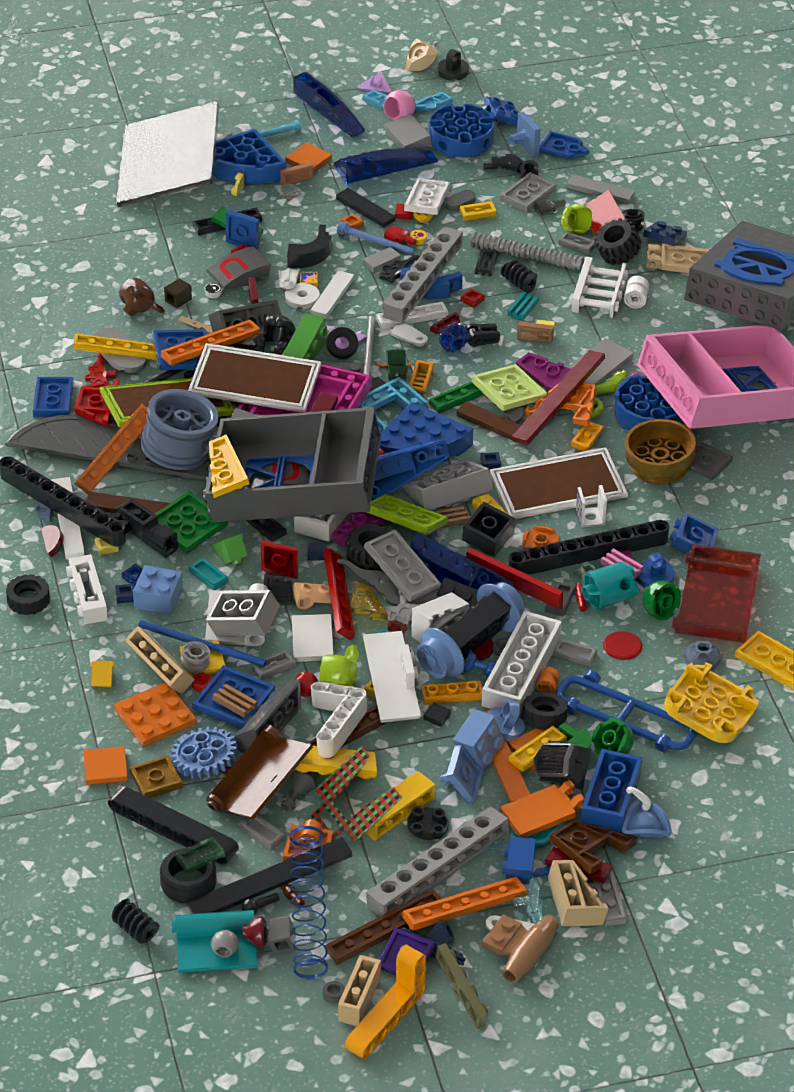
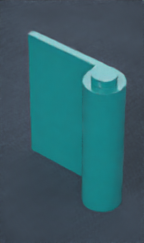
M254 910L175 915V920H171L172 933H176L178 973L257 968L256 946L248 939H243V926H247L254 919ZM221 930H229L238 938L239 947L235 954L230 957L222 958L212 950L211 940L215 933Z

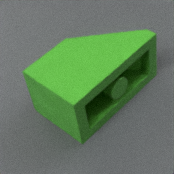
M240 534L211 544L214 551L225 564L232 562V565L243 562V557L248 556Z

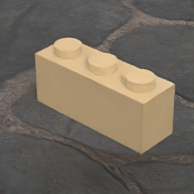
M363 955L359 956L338 1003L339 1022L357 1026L363 1020L381 978V960Z

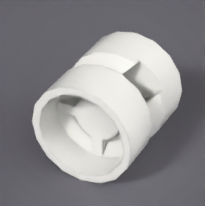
M633 276L628 280L624 294V302L627 306L637 309L645 305L650 285L646 278Z

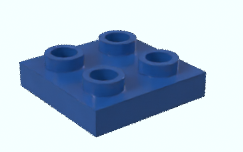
M486 96L484 100L485 110L491 113L493 121H501L517 126L519 112L513 102Z

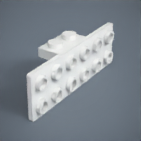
M402 631L363 635L380 722L420 719L421 714L415 691V678H418L417 666H413L415 664L414 652H410L408 644L405 645Z

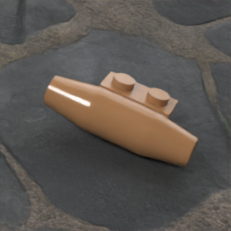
M503 914L482 941V948L499 956H510L502 975L506 981L516 983L536 965L548 949L558 929L559 922L555 917L545 915L527 931L521 922Z

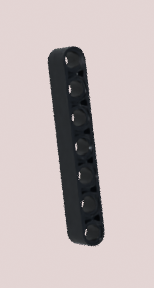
M120 787L108 800L110 809L115 813L186 848L203 850L219 864H227L239 850V845L231 837L128 787Z

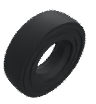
M338 327L328 334L326 347L333 357L347 359L357 351L358 338L351 329ZM340 337H344L349 341V346L345 349H340L336 346L335 341Z

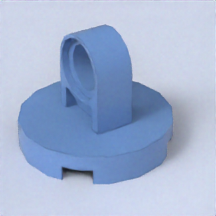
M507 701L503 707H494L488 711V714L495 716L505 741H511L522 735L525 724L519 716V704L517 702Z

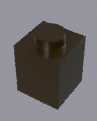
M179 278L165 286V302L177 309L192 300L191 285Z

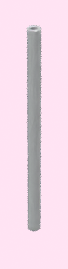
M370 316L368 319L363 374L367 375L371 374L376 319L374 316Z

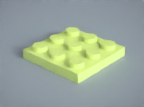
M516 364L472 376L471 382L502 411L534 403L539 398L547 396V392Z

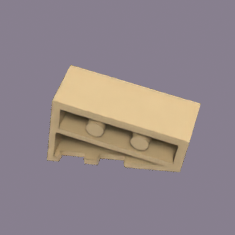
M553 860L548 881L561 925H603L609 908L599 900L597 891L591 889L588 885L586 876L574 860Z

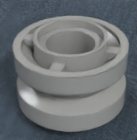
M192 641L186 643L182 648V667L187 671L195 673L204 671L209 664L210 649L201 642Z

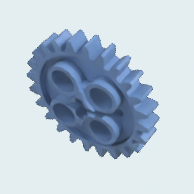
M209 726L204 731L198 728L196 733L191 730V735L183 734L184 739H177L178 744H173L174 749L171 750V759L175 769H178L179 774L184 773V777L191 774L192 779L199 775L200 779L204 775L211 778L212 773L218 776V771L225 772V766L231 767V762L236 761L235 756L238 755L235 737L231 736L230 732L225 733L224 729L218 731L217 727L210 730Z

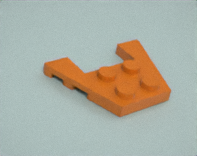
M583 383L561 408L576 412L572 418L574 424L590 425L597 392L596 384ZM554 386L551 390L548 391V395L556 388V386ZM547 396L536 400V405L532 408L527 407L524 410L525 416L529 417Z

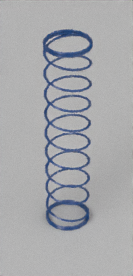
M313 826L297 827L289 834V840L291 841L289 846L292 849L309 850L318 844L321 847L320 856L311 852H297L290 857V861L295 864H310L318 859L322 862L320 871L310 866H298L290 871V874L298 879L311 878L318 873L322 875V883L320 885L307 880L297 881L291 885V889L298 893L312 892L319 887L323 890L321 899L312 895H299L291 900V903L297 907H310L318 904L320 901L324 906L321 914L308 909L298 910L292 914V918L299 922L313 921L320 916L324 919L322 929L311 924H301L292 929V932L298 936H312L320 931H323L325 935L323 943L313 939H300L293 943V947L299 951H310L320 946L325 948L323 958L314 954H300L293 959L295 963L293 966L294 973L305 979L319 978L328 972V963L324 960L328 952L324 945L327 940V934L323 930L326 926V919L323 916L326 905L322 901L325 897V890L322 887L325 876L321 872L324 868V862L321 858L323 847L320 844L323 839V833L320 829ZM304 829L315 830L321 835L317 841L304 837L294 840L291 838L293 833ZM306 839V840H311V841H314V842H312V843H299V842H296V840ZM292 843L295 844V845H297V846L310 847V848H304V849L294 848V847L292 846ZM303 853L318 857L313 861L298 863L292 860L294 855ZM298 868H311L318 871L316 874L306 877H298L292 874ZM301 882L318 885L317 888L308 891L293 889L294 884ZM298 897H312L319 900L314 904L305 906L293 903V900ZM302 911L319 914L318 917L309 920L294 918L295 913ZM300 926H312L320 929L315 933L307 935L294 932V929ZM300 941H314L320 944L311 949L295 947V944ZM300 956H315L320 958H307L300 960L298 962L295 961V959ZM306 962H315V963H310V964H302V963H306ZM321 963L326 967L324 972L316 975H304L296 971L298 965L310 966Z

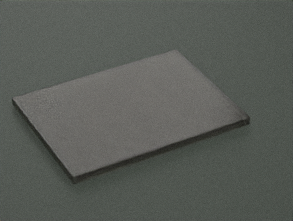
M218 101L125 125L116 198L118 207L213 184L219 116Z

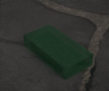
M211 837L176 853V860L188 873L224 856V849L214 837Z

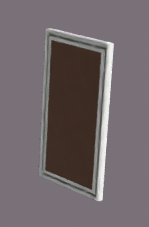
M206 343L188 391L198 393L204 397L305 413L321 368V362Z
M606 447L490 469V477L506 513L516 519L576 508L578 487H581L585 506L598 503L599 485L603 486L607 501L628 497L625 486Z

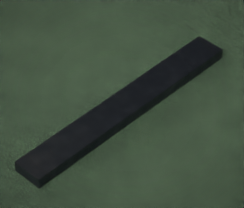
M344 837L322 845L323 854L321 858L324 862V868L352 857V851ZM316 847L307 852L320 856L321 847ZM303 853L292 857V860L298 863L313 861L318 857ZM288 859L187 901V906L192 914L221 912L243 903L246 899L255 898L298 880V878L290 874L293 868L310 866L320 870L322 862L318 859L315 862L303 865L295 864ZM298 868L292 874L298 877H305L317 872V870Z

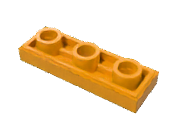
M481 681L423 685L421 686L423 703L428 705L434 702L440 704L482 700Z

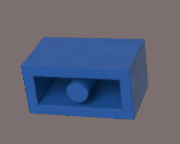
M510 836V844L505 845L504 857L508 858V860L503 861L502 873L506 874V879L517 876L522 884H532L536 839Z

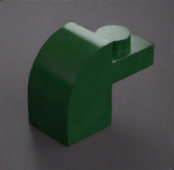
M405 349L386 350L388 379L392 380L398 377L407 379L406 373H408V368L406 365Z

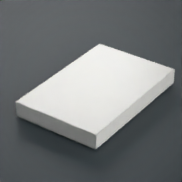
M331 614L292 615L293 657L296 662L322 661L324 655L333 654Z

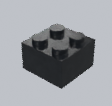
M483 501L464 524L462 541L495 557L513 535L516 518Z

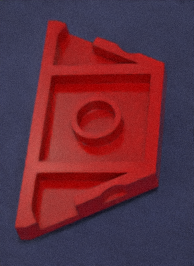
M115 379L114 384L104 385L101 382L94 385L81 386L74 408L75 414L103 426H108L111 412L100 393V387L120 385V379Z

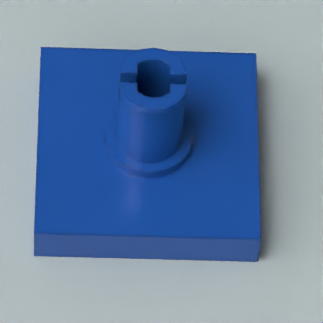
M232 210L227 211L226 242L237 246L244 243L248 247L254 246L256 249H259V219Z

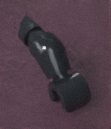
M505 154V156H500V158L491 157V163L483 164L484 170L501 167L506 168V170L520 173L521 179L530 172L538 176V164L535 161H523L514 154Z

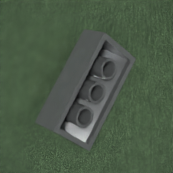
M295 679L280 685L275 692L270 694L268 700L259 706L253 717L247 720L245 726L237 731L235 740L238 751L245 753L267 725L273 726L281 732L301 709L300 680Z

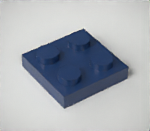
M657 221L644 229L643 236L675 246L686 238L688 231L682 230L679 226L672 227L667 225L666 222Z

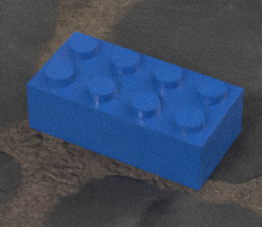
M606 749L601 750L582 806V822L622 833L624 819L634 797V794L627 793L626 789L628 787L637 788L641 775L642 757Z

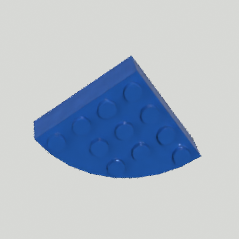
M256 129L196 147L197 164L202 169L216 177L233 181L234 183L237 181L235 177L239 172L244 174V183L279 182L281 180L280 170L286 169V161Z
M411 402L381 432L380 448L385 453L445 439L449 456L456 455L457 457L473 446L474 428Z

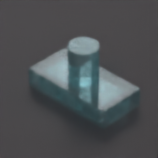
M538 878L530 879L529 896L514 898L515 910H527L530 922L534 923V925L541 920L543 891Z

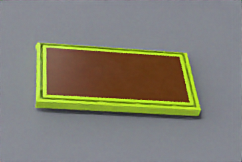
M193 378L100 387V393L117 425L122 427L141 404L148 408L149 401L154 395L169 389L188 390ZM205 397L217 409L218 417L233 414L235 409L230 401Z

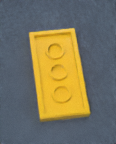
M757 631L735 651L734 656L794 690V650Z

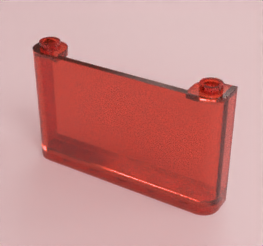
M692 544L691 551L686 552L685 563H689L680 611L677 617H673L672 628L675 629V633L745 643L761 554Z

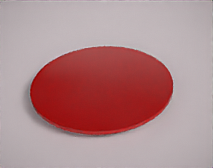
M625 631L611 633L603 641L605 652L609 656L620 660L635 658L641 653L643 647L639 637Z

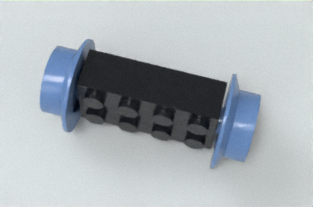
M503 582L496 585L484 584L477 592L478 605L475 607L471 606L463 617H457L449 628L446 626L442 630L436 628L426 629L422 633L421 644L416 650L418 661L423 669L435 678H443L446 675L451 677L459 676L464 670V660L468 657L470 649L474 652L501 630L513 632L520 620V616L524 612V602L516 589Z

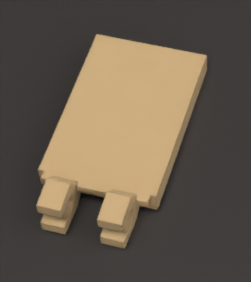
M648 244L646 268L689 273L690 267L709 250L678 245L673 246L670 244H662V246Z

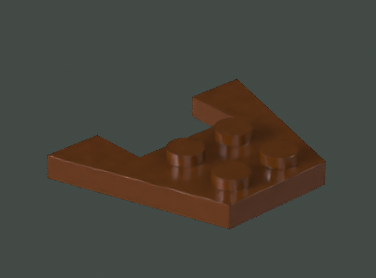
M573 819L551 833L549 841L591 875L603 865V860L591 855L593 852L607 843L626 852L636 845L638 837Z

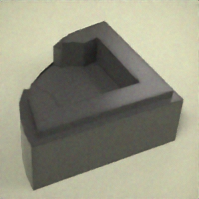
M522 406L505 411L507 419L517 424L520 423L524 415Z

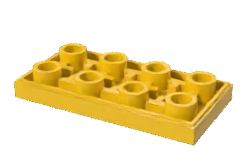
M313 746L295 770L301 773L312 771L318 772L321 775L332 774L357 750L339 749L333 757L322 758L317 754V746ZM366 751L370 757L356 776L362 779L376 778L375 752Z

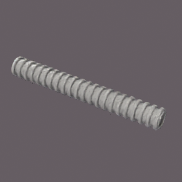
M474 232L470 239L472 247L496 250L498 253L501 251L502 254L516 255V257L521 256L523 259L526 257L528 260L531 258L532 261L552 263L554 266L557 264L558 267L562 266L563 268L567 267L568 269L572 268L578 271L582 270L585 261L583 256L569 255V253L564 254L562 251L559 253L558 250L554 252L553 249L538 248L536 245L533 247L531 244L528 246L527 243L508 241V239L503 240L501 237L498 239L497 236L493 238L492 235H482V233L477 234V232Z

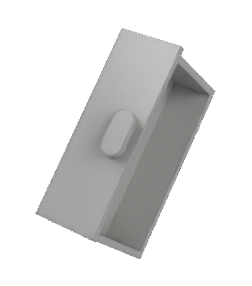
M411 114L384 124L387 136L405 155L426 146L432 147L431 135Z

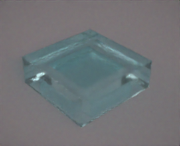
M503 835L485 848V852L504 854L505 845H508L509 835Z

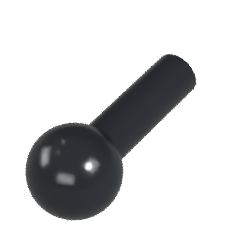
M273 893L256 901L254 899H246L242 903L241 908L242 911L254 910L255 915L259 908L279 901L280 897L278 893Z

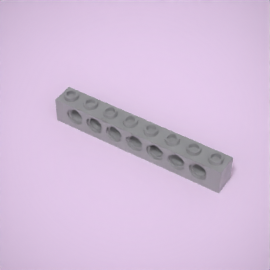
M444 226L440 232H437L434 240L429 242L426 250L422 251L419 259L406 272L405 277L398 282L397 287L391 291L387 300L383 301V318L399 323L405 321L462 247V231Z
M492 806L480 812L476 817L464 823L463 826L450 833L440 842L435 843L424 853L419 854L414 860L386 877L385 880L375 887L370 888L366 892L367 908L380 917L421 896L508 835V818Z

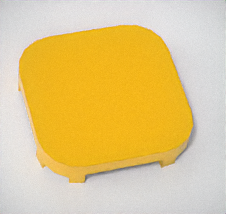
M691 662L673 687H670L664 701L666 712L675 720L715 742L729 743L734 741L750 721L757 708L759 700L753 694L754 689L749 685L743 689L710 671L712 664L705 662L704 665H693Z

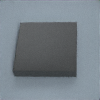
M701 442L696 447L695 459L690 465L689 470L713 480L732 462L733 457Z

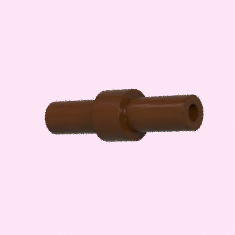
M289 884L280 887L288 900L299 896L298 892L293 891ZM301 897L293 900L296 905H305V901Z

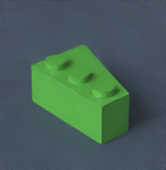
M305 313L283 356L313 360L326 344L328 331L324 318Z

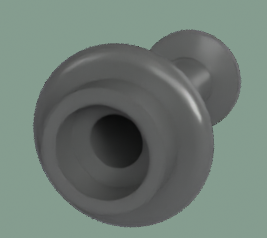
M296 772L293 775L292 792L288 797L281 799L280 806L284 811L290 812L295 810L297 798L315 789V778L310 772Z

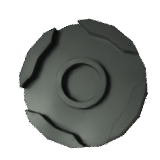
M451 49L447 53L446 59L438 63V75L446 80H451V78L461 80L469 74V65L465 60L461 59L459 51Z

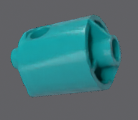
M621 561L585 573L582 586L584 599L589 601L592 607L597 610L634 598L635 595L639 594L638 586L635 584L633 577L635 576L634 568L632 565L627 566L626 563Z

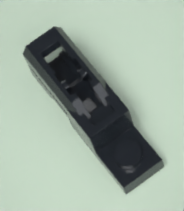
M132 498L118 507V513L131 522L132 534L141 539L145 544L165 558L177 551V533L165 524L160 525L157 515Z

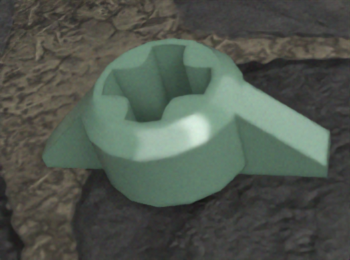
M589 563L583 564L576 568L573 574L579 576L580 584L583 586L584 574L596 570V567Z

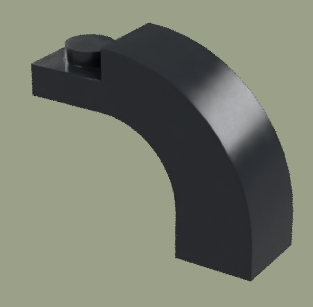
M319 224L318 236L314 241L307 244H289L287 268L311 267L323 262L330 255L332 235L326 232V225Z

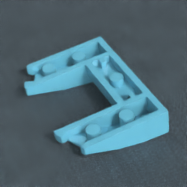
M398 377L370 391L360 408L374 407L376 410L393 401L405 409L411 402L423 407L427 406L428 401ZM377 417L379 429L383 431L387 425Z

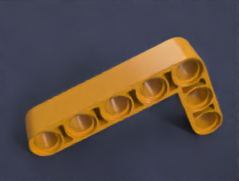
M404 945L400 949L396 959V983L349 1034L345 1041V1049L362 1059L368 1058L420 999L426 986L425 954L408 945Z

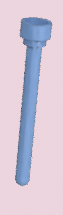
M341 221L338 225L337 234L345 236L350 234L407 254L414 253V249L351 228L347 222Z

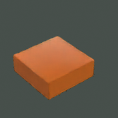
M353 213L340 220V222L349 223L351 228L354 229L364 226V220Z

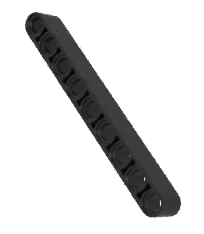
M6 456L0 459V477L3 481L108 544L119 547L126 543L124 523L15 458Z
M656 520L515 551L509 554L508 566L531 575L598 560L602 557L606 558V554H611L612 549L634 552L665 545L669 539L670 525L665 520Z

